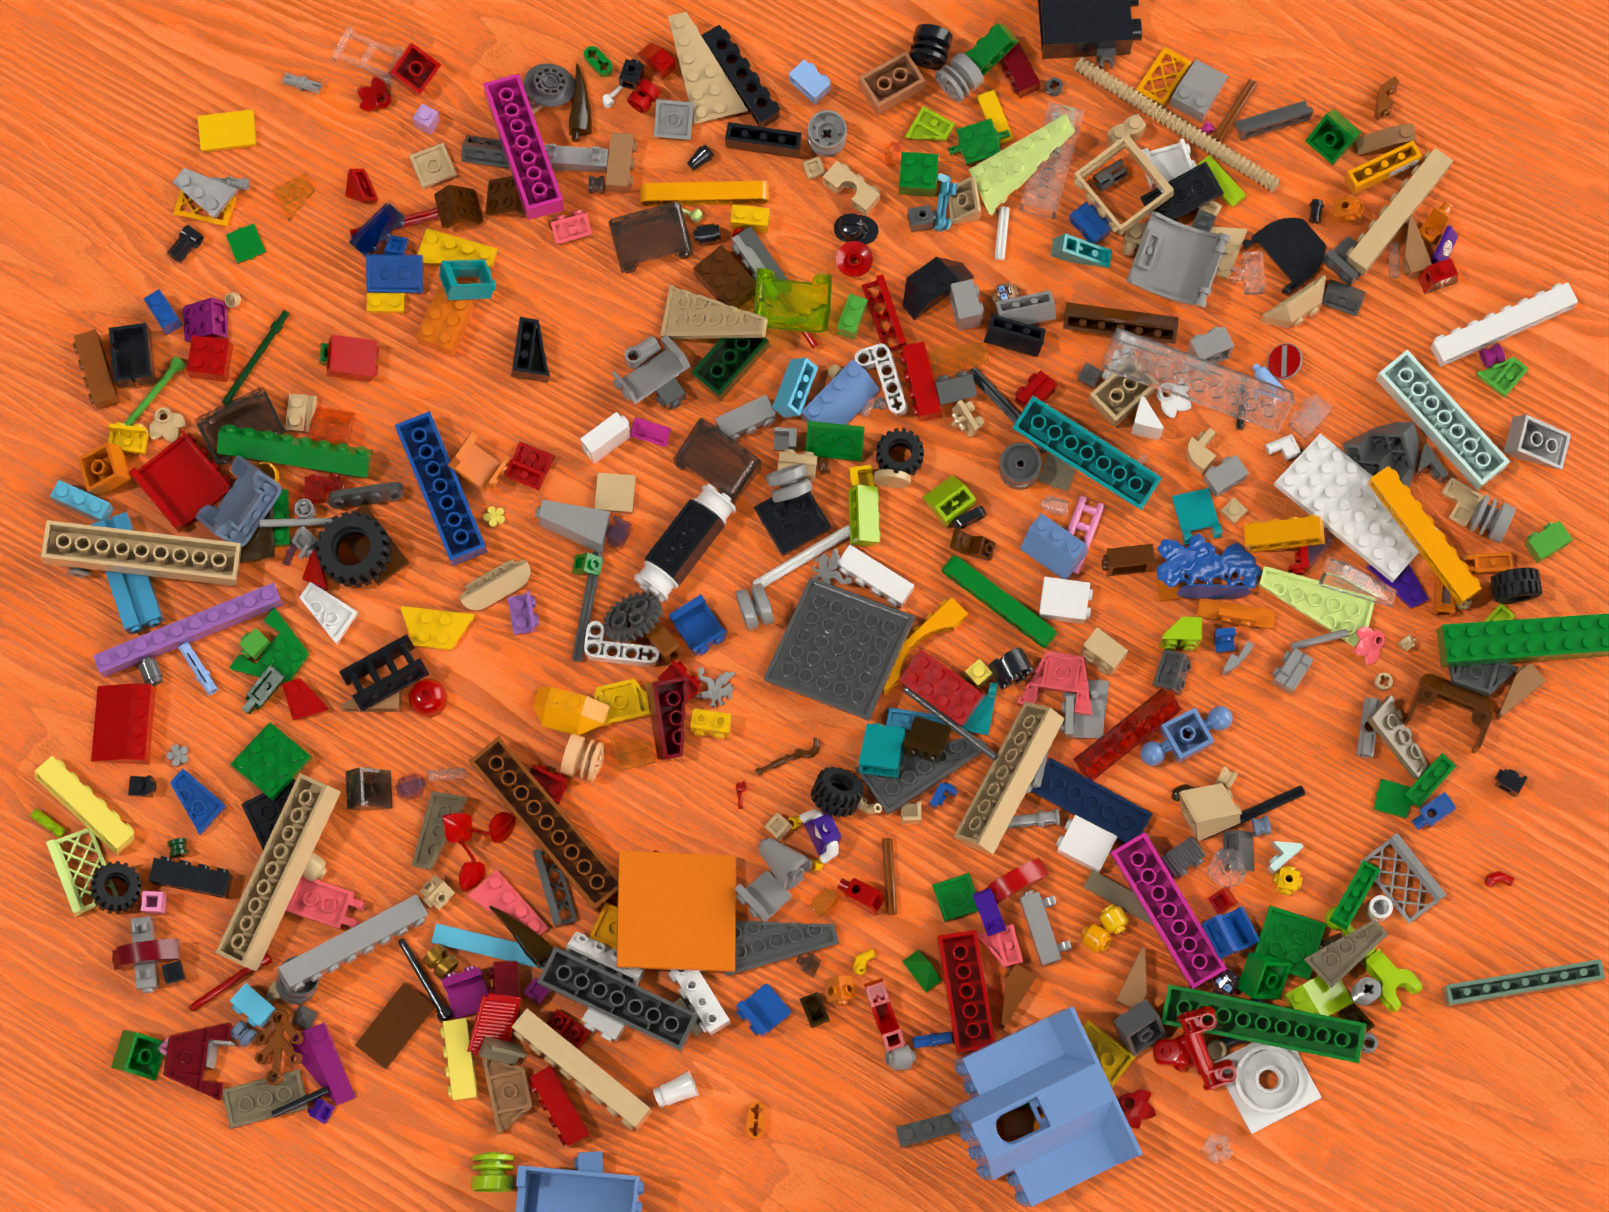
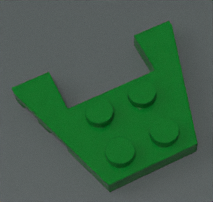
M273 607L265 618L264 623L279 634L256 664L239 654L229 668L235 672L260 678L270 665H274L287 677L283 682L285 683L292 681L310 654L279 612Z

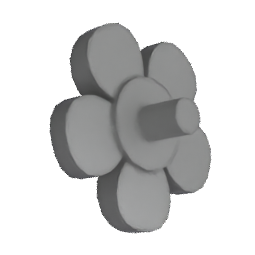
M177 744L172 745L171 750L173 752L167 753V759L172 760V765L176 767L180 765V761L187 763L189 758L185 754L188 753V748L185 746L180 748Z

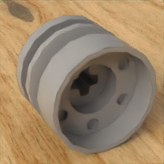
M963 53L956 54L949 61L950 66L944 65L941 70L935 72V78L939 86L957 103L962 102L964 97L969 96V89L976 90L984 82L979 68Z
M825 110L818 112L811 118L808 125L807 138L813 152L824 157L834 156L841 152L845 146L847 134L846 122L843 117L835 111Z
M1485 494L1483 499L1477 504L1475 512L1471 517L1469 531L1474 533L1479 525L1478 535L1481 536L1485 529H1488V539L1500 544L1511 523L1516 507L1504 502L1497 509V499L1494 498L1491 505H1488L1490 496Z

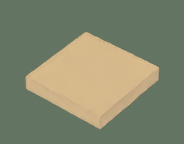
M444 142L409 155L423 190L457 177Z
M598 473L594 509L633 514L636 475Z

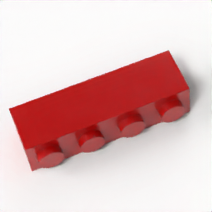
M925 342L902 346V352L899 353L901 364L905 363L906 370H904L905 381L910 383V388H908L909 397L914 399L915 403L912 406L914 417L918 416L919 422L941 417L942 411Z
M551 1065L530 1076L532 1082L529 1085L534 1094L539 1093L541 1097L539 1103L542 1109L549 1111L551 1117L548 1120L553 1128L557 1127L561 1134L557 1136L562 1145L567 1144L571 1148L590 1137Z

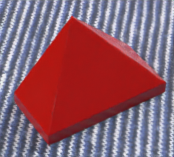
M350 169L348 171L345 197L362 203L377 202L378 198L365 169Z
M312 551L302 580L308 583L311 582L322 590L328 591L323 569L316 557L317 551Z

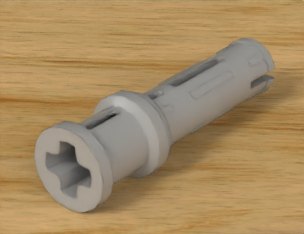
M1058 808L1054 811L1046 812L1039 810L1035 814L1013 816L1007 829L1037 825L1044 828V825L1053 824L1060 826Z

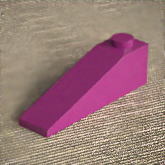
M323 1022L303 1031L304 1041L302 1044L297 1045L291 1042L294 1051L302 1055L301 1064L322 1088L327 1086L329 1090L328 1095L337 1106L356 1098L327 1024Z

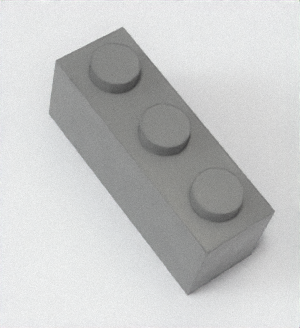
M1051 290L995 302L997 316L1026 324L1056 319L1055 303Z
M764 395L715 418V424L724 442L733 443L744 434L750 435L755 433L759 427L772 425L774 420H776V413L767 395Z

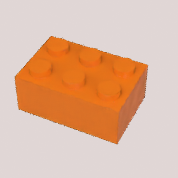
M438 287L416 335L418 344L453 357L475 309L473 300H448L444 289Z

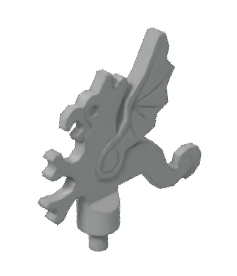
M837 549L833 550L830 559L829 555L825 556V553L815 559V562H819L818 565L820 567L818 569L815 565L813 566V571L819 573L818 575H813L816 580L821 577L822 582L830 585V578L837 579L840 584H850L852 582L851 577H847L844 580L841 574L834 570L840 564V556Z
M700 667L698 669L699 678L708 685V690L696 695L697 699H712L710 707L714 706V708H716V700L719 701L720 706L725 704V702L721 701V697L724 696L726 698V696H729L728 700L731 699L734 687H730L731 683L724 688H721V686L726 685L728 680L735 675V672L719 674V678L716 679L715 683L713 679L702 675L705 670Z

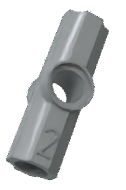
M1364 698L1356 751V755L1363 758H1373L1377 732L1374 729L1372 732L1366 731L1364 724H1369L1367 719L1381 704V700L1376 698Z

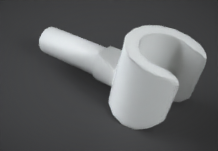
M619 85L612 93L603 96L602 103L606 108H610L615 103L612 98L623 89L622 86Z

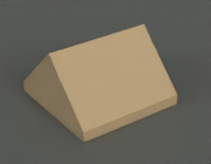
M975 176L957 183L956 195L948 196L951 224L980 221L981 207Z

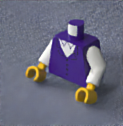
M812 809L800 814V816L795 815L787 819V821L793 820L794 826L791 829L801 826L802 822L804 823L820 858L811 860L812 865H815L811 871L822 870L823 863L829 862L839 852L841 834L832 816L824 815L818 809Z

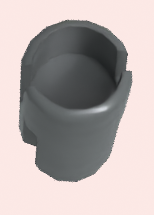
M1119 159L1093 176L1094 181L1098 180L1096 186L1101 191L1129 176V172L1126 171L1127 168L1123 165L1122 159Z

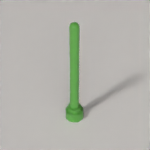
M177 356L172 358L169 365L170 368L124 422L126 426H132L172 376L187 366Z

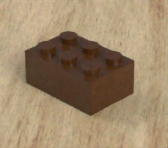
M722 244L693 268L694 276L717 301L725 305H731L739 309L759 292L758 283Z

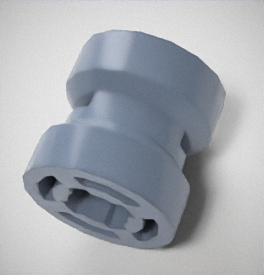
M241 1020L231 1030L230 1037L237 1039L239 1044L246 1048L255 1039L257 1032L249 1029L247 1024Z

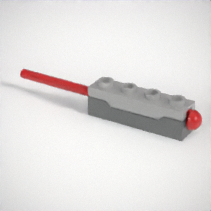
M751 226L745 230L741 227L735 228L732 231V250L736 255L739 254L743 259L741 262L745 269H750L753 273L751 276L762 286V293L766 299H771L773 303L778 300L782 303L812 349H815L819 344L786 298V295L792 292L791 283Z

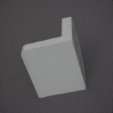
M774 427V451L790 449L796 452L797 428Z

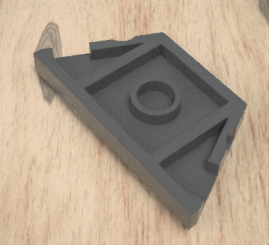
M1509 663L1456 666L1448 667L1452 684L1489 697L1515 673L1517 666Z

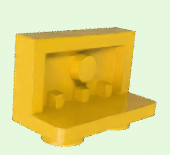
M121 422L108 424V429L110 430L108 442L121 446L122 452L146 455L149 432L143 425L133 424V426H126V424Z
M695 708L692 713L691 732H694V735L697 736L709 734L713 735L716 739H725V737L730 736L732 716L728 713Z

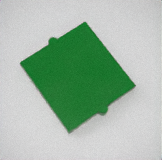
M254 223L243 228L239 227L238 230L226 234L237 264L249 259L253 260L254 257L266 253Z
M1381 779L1378 792L1375 793L1376 800L1373 810L1407 819L1412 803L1403 795L1410 787Z

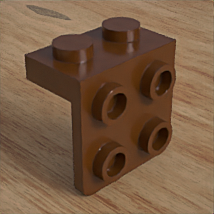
M513 176L490 180L488 183L486 214L492 216L512 212L521 218H527Z
M447 185L434 194L442 228L448 229L459 221L481 224L483 222L478 196L474 189Z

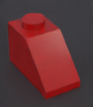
M652 42L638 53V56L661 80L676 69L675 60L663 47Z

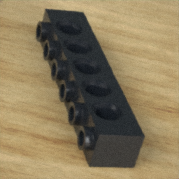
M717 25L701 35L758 126L766 127L779 119V111L781 109L778 103L771 100L769 90L765 86L762 87L758 74L751 71L749 68L751 67L750 63L745 57L742 58L739 47L736 43L733 44L731 42L728 31ZM719 45H725V46H726V48H724V49H719V48H717V47H718ZM730 59L736 60V62L733 64H730L727 61ZM739 74H745V75H746V77H744V78H739V77H737V76H738ZM750 88L756 89V91L753 93H750L747 90ZM763 102L766 106L759 107L757 104Z

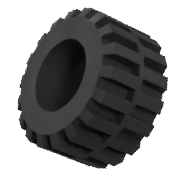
M895 428L894 432L887 431L886 436L882 435L881 441H878L876 461L879 469L894 470L893 473L897 474L898 471H903L914 476L917 470H920L924 458L923 443L919 441L920 437L918 435L914 436V432L911 430L909 433L906 432L905 428H902V431H898V428ZM896 446H904L911 452V457L904 462H896L889 456V451Z
M1535 568L1509 569L1496 573L1490 578L1494 601L1498 603L1524 602L1535 599L1543 593L1539 570Z
M826 767L817 776L811 790V799L817 808L828 813V815L836 817L851 816L856 811L864 794V786L861 784V780L855 774L850 773L851 771L844 770L840 767Z
M116 861L115 864L108 862L106 866L102 865L100 870L95 872L91 883V897L95 900V905H99L102 911L108 910L110 914L112 912L120 914L121 911H128L139 899L142 885L139 879L140 875L135 873L133 866L131 868L128 867V863L123 865L120 864V861ZM113 878L121 879L126 883L128 891L123 896L113 897L105 891V883Z

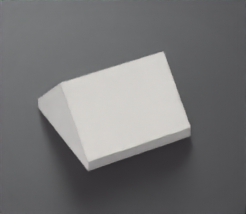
M1143 396L1140 398L1131 434L1158 440L1161 438L1164 427Z

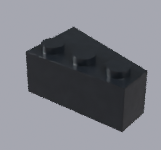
M520 317L511 377L548 383L550 374L547 367L539 320Z

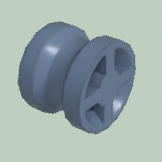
M1267 815L1262 816L1260 819L1251 818L1255 837H1259L1261 834H1271V825Z

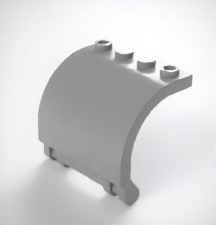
M1152 211L1126 282L1175 302L1205 308L1207 304L1206 298L1207 295H1210V288L1222 254L1226 251V242H1229L1231 236L1224 233L1217 234L1199 230Z

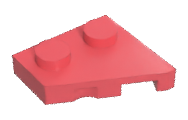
M1014 924L1005 926V931L989 937L986 931L978 933V938L1005 968L1024 963Z

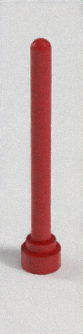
M267 951L260 964L262 967L268 966L273 962ZM244 967L190 1004L189 1009L196 1011L254 970Z

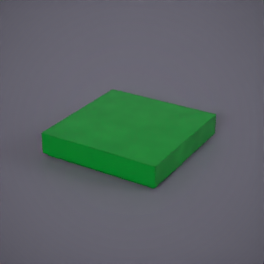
M969 873L932 885L944 923L978 912L973 898V894H976Z

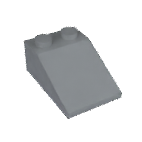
M1195 60L1174 92L1170 106L1203 122L1228 76Z
M1529 415L1512 417L1504 453L1521 460L1562 470L1571 434Z

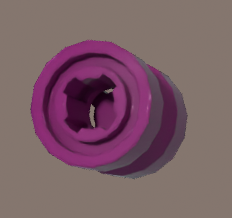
M1495 344L1491 349L1481 350L1480 358L1483 365L1489 368L1495 362H1504L1505 354L1499 344Z

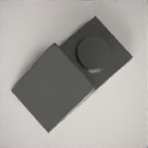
M1425 444L1420 452L1416 475L1429 468L1431 477L1440 483L1449 474L1430 446Z

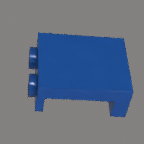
M701 594L669 614L671 622L694 656L705 654L709 651L710 646L722 643L727 636L726 630L722 628Z
M1242 906L1229 913L1218 914L1202 923L1219 959L1245 950L1260 941Z

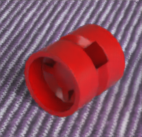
M642 79L636 86L637 91H632L628 96L627 102L639 113L646 114L652 106L651 102H655L661 92L653 83Z

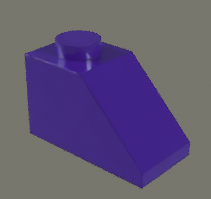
M991 888L973 894L988 937L1005 931L1006 927Z

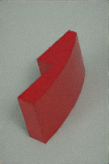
M556 1009L546 1023L578 1049H581L591 1035V1032L558 1009Z

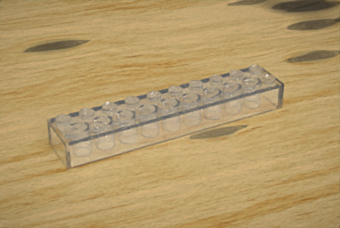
M1116 328L1102 359L1103 370L1277 433L1280 432L1294 403L1293 391L1120 328Z

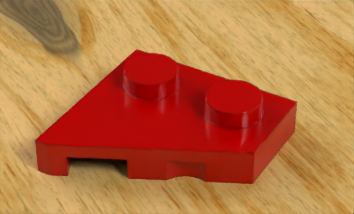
M301 678L282 683L293 721L329 710L328 706Z

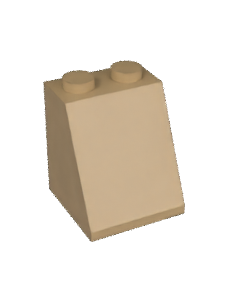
M1223 783L1179 792L1181 812L1198 841L1240 823L1241 809L1238 804L1233 803L1232 793L1229 788L1226 789Z

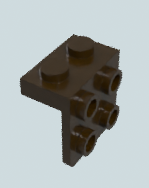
M918 716L914 717L908 737L903 742V752L910 756L924 758L929 762L940 763L951 728L948 725Z

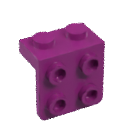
M470 966L465 968L462 973L452 972L446 974L444 979H441L456 1019L478 1012L482 995L487 996L488 994L486 983L479 967Z

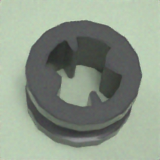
M1050 78L1046 83V92L1050 96H1057L1061 93L1063 85L1059 78ZM1051 84L1058 85L1057 90L1050 89Z

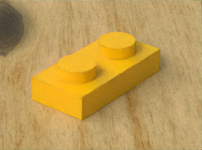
M367 293L366 311L367 313H405V293Z

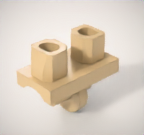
M960 400L952 408L953 414L951 416L954 421L951 423V426L953 428L959 427L961 431L964 430L970 438L984 425V420L981 416L973 418L971 413L975 410V406L971 401L963 402Z

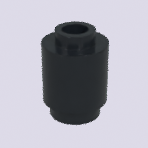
M719 224L696 226V230H693L694 240L698 241L699 245L717 242L718 239H721Z

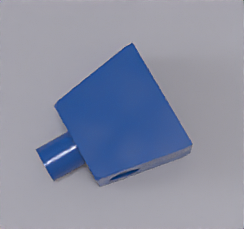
M1446 792L1422 807L1418 811L1420 815L1411 822L1417 830H1420L1425 825L1431 828L1456 810V806ZM1430 811H1433L1436 814L1432 818L1427 815V813Z

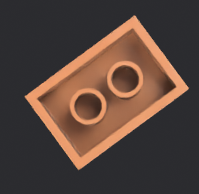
M905 51L860 76L858 86L876 114L879 115L924 90L925 79L908 52Z

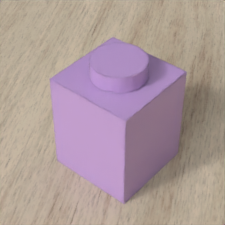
M421 104L412 118L415 127L429 135L433 133L440 122L438 112L424 104Z

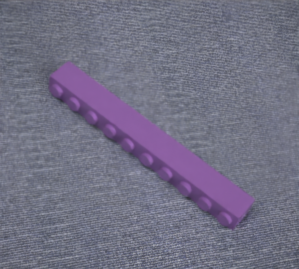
M273 582L95 654L93 657L99 673L105 678L140 664V661L144 658H155L179 648L185 642L192 643L271 611L273 607L276 609L284 604Z

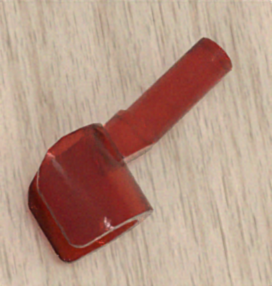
M745 781L736 784L738 809H743L742 793L748 791Z

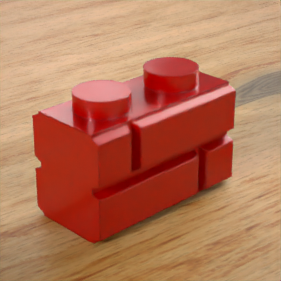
M1042 370L1037 374L1034 372L1027 380L1029 383L1025 387L1021 386L1016 391L1015 402L1023 409H1025L1032 396L1045 402L1056 391L1058 384Z

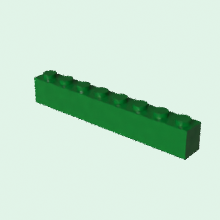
M223 425L218 432V454L236 457L240 455L243 458L367 478L371 470L372 450L363 446L351 447L345 443L333 444L326 440L315 441L308 437L297 438L292 437L290 434L279 435L271 431H255L253 428H236L234 425Z

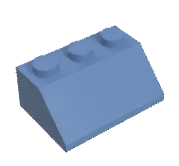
M1042 513L1029 527L1020 547L1021 551L1061 579L1066 580L1089 552L1087 544Z

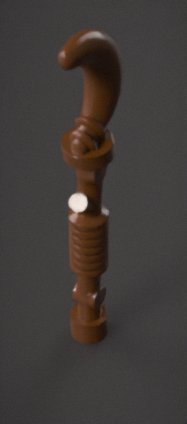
M815 737L813 739V747L808 751L796 749L795 753L790 756L786 754L785 757L776 759L767 766L755 769L757 775L760 776L765 771L782 766L787 761H791L796 757H814L820 749L819 740Z

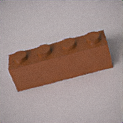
M94 329L75 335L73 347L76 354L79 353L81 358L78 360L81 371L84 370L86 375L83 377L86 388H90L91 394H88L91 404H95L99 410L120 403L98 332Z

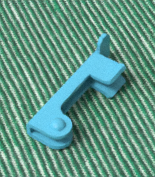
M939 173L937 179L941 183L934 230L942 232L948 230L951 225V219L946 218L948 196L956 195L957 183L949 184L952 180L950 176Z

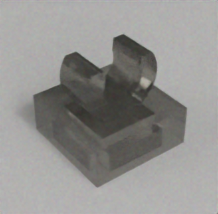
M808 953L806 958L799 955L796 963L802 967L801 971L804 974L814 978L822 960L816 955Z

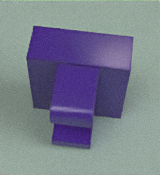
M318 1098L313 1101L316 1103L313 1109L308 1108L307 1112L312 1118L326 1124L335 1107Z

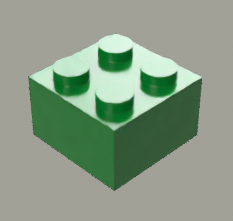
M901 151L898 194L936 197L939 154Z

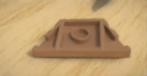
M482 1058L497 1134H501L533 1108L527 1075L524 1067Z

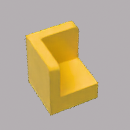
M872 465L849 468L851 488L856 485L874 486Z

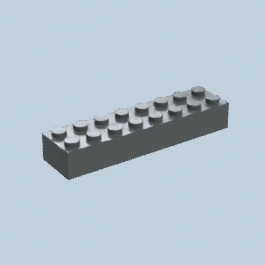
M554 947L537 981L539 986L682 1053L699 1018L698 1014L557 947Z

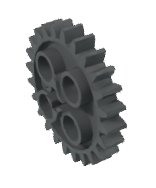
M643 591L641 595L636 592L634 596L629 594L627 599L622 597L621 602L616 601V606L610 607L612 611L606 612L607 617L603 618L604 623L602 625L609 639H613L614 642L619 641L622 643L625 640L628 643L631 638L636 641L637 636L642 638L644 632L650 633L649 628H655L654 623L659 622L658 617L662 616V605L651 592L646 594Z

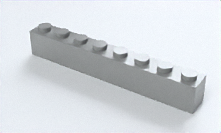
M416 894L278 966L277 974L288 992L292 990L296 992L302 989L305 983L309 981L315 982L322 978V974L338 970L340 968L339 965L355 961L357 959L356 956L362 953L366 955L372 952L375 946L379 944L383 946L389 943L392 937L396 935L400 937L406 934L409 928L413 926L417 928L426 922L428 912Z

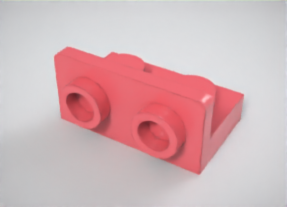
M581 209L572 211L571 215L565 217L563 214L556 215L550 221L556 244L592 235L586 211L582 212Z

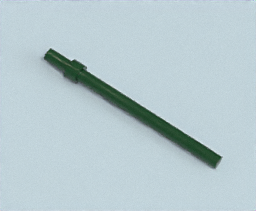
M283 310L278 319L273 321L270 331L221 403L225 406L229 405L275 335L279 334L282 330V325L290 315L286 310Z

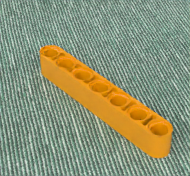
M766 181L645 183L640 186V204L648 207L766 204L769 202V183Z

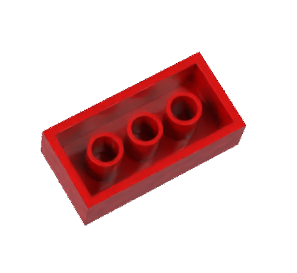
M925 649L919 650L899 679L901 683L961 726L966 724L986 696V693Z

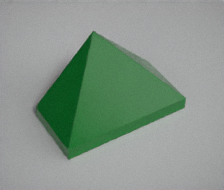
M919 950L902 961L925 993L941 982L932 964Z

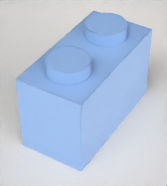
M803 60L789 73V82L814 105L831 90L829 78L824 74L821 75L811 62L808 63L806 60Z

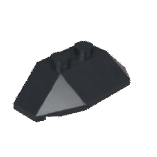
M935 257L906 278L903 307L911 318L915 320L948 297L952 283L971 280L974 277L963 263Z

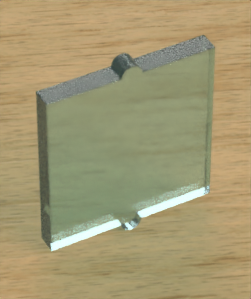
M1049 452L1039 482L1051 485L1052 488L1056 487L1069 491L1076 468Z

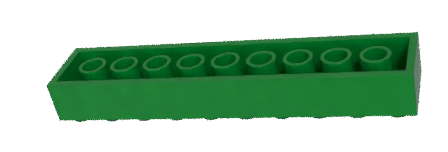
M1609 613L1442 624L1436 630L1441 667L1609 656Z
M1168 984L1161 1020L1162 1024L1182 1028L1181 1023L1177 1020L1180 1014L1204 1006H1210L1216 1011L1217 1024L1213 1029L1204 1031L1205 1033L1360 1064L1367 1028L1366 1023ZM1209 1015L1203 1017V1019L1206 1021H1209L1213 1018Z

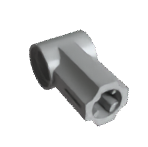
M651 335L635 347H629L625 351V364L628 368H639L643 361L661 350L655 337ZM633 355L638 357L636 360L629 359Z

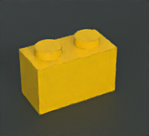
M732 204L731 230L737 227L745 230L751 226L754 232L768 234L770 208Z

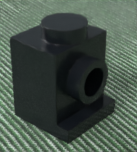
M1499 769L1494 778L1497 780L1495 786L1516 797L1528 777L1524 775L1521 778L1519 773L1512 769Z

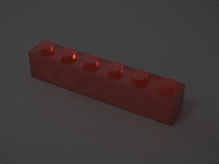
M1162 688L1073 760L1081 773L1093 781L1182 709L1175 697Z

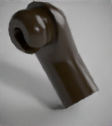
M1187 784L1175 787L1172 790L1171 798L1175 801H1180L1179 792L1194 789L1195 787Z

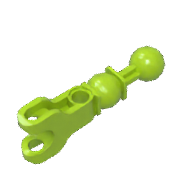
M1337 906L1329 908L1325 915V922L1330 929L1340 930L1344 936L1355 931L1351 925H1349L1347 930H1344L1330 922L1329 919ZM1376 947L1361 960L1364 961L1361 964L1369 975L1379 981L1381 994L1378 999L1390 1012L1395 1013L1401 1007V1002L1396 995L1397 987H1403L1411 994H1417L1422 990V984L1411 971L1396 968L1380 949L1376 951Z

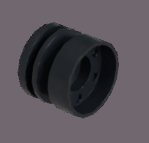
M920 24L916 26L913 36L914 43L911 44V50L909 51V56L915 65L926 69H942V66L946 65L948 58L947 51L951 47L952 33L943 27L933 24Z

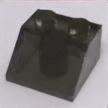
M358 767L346 771L347 810L370 811L392 809L391 770Z

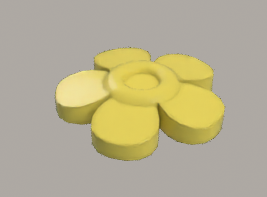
M493 506L489 507L488 513L483 516L484 521L489 522L491 527L497 526V522L499 524L504 523V510L502 508L496 510Z

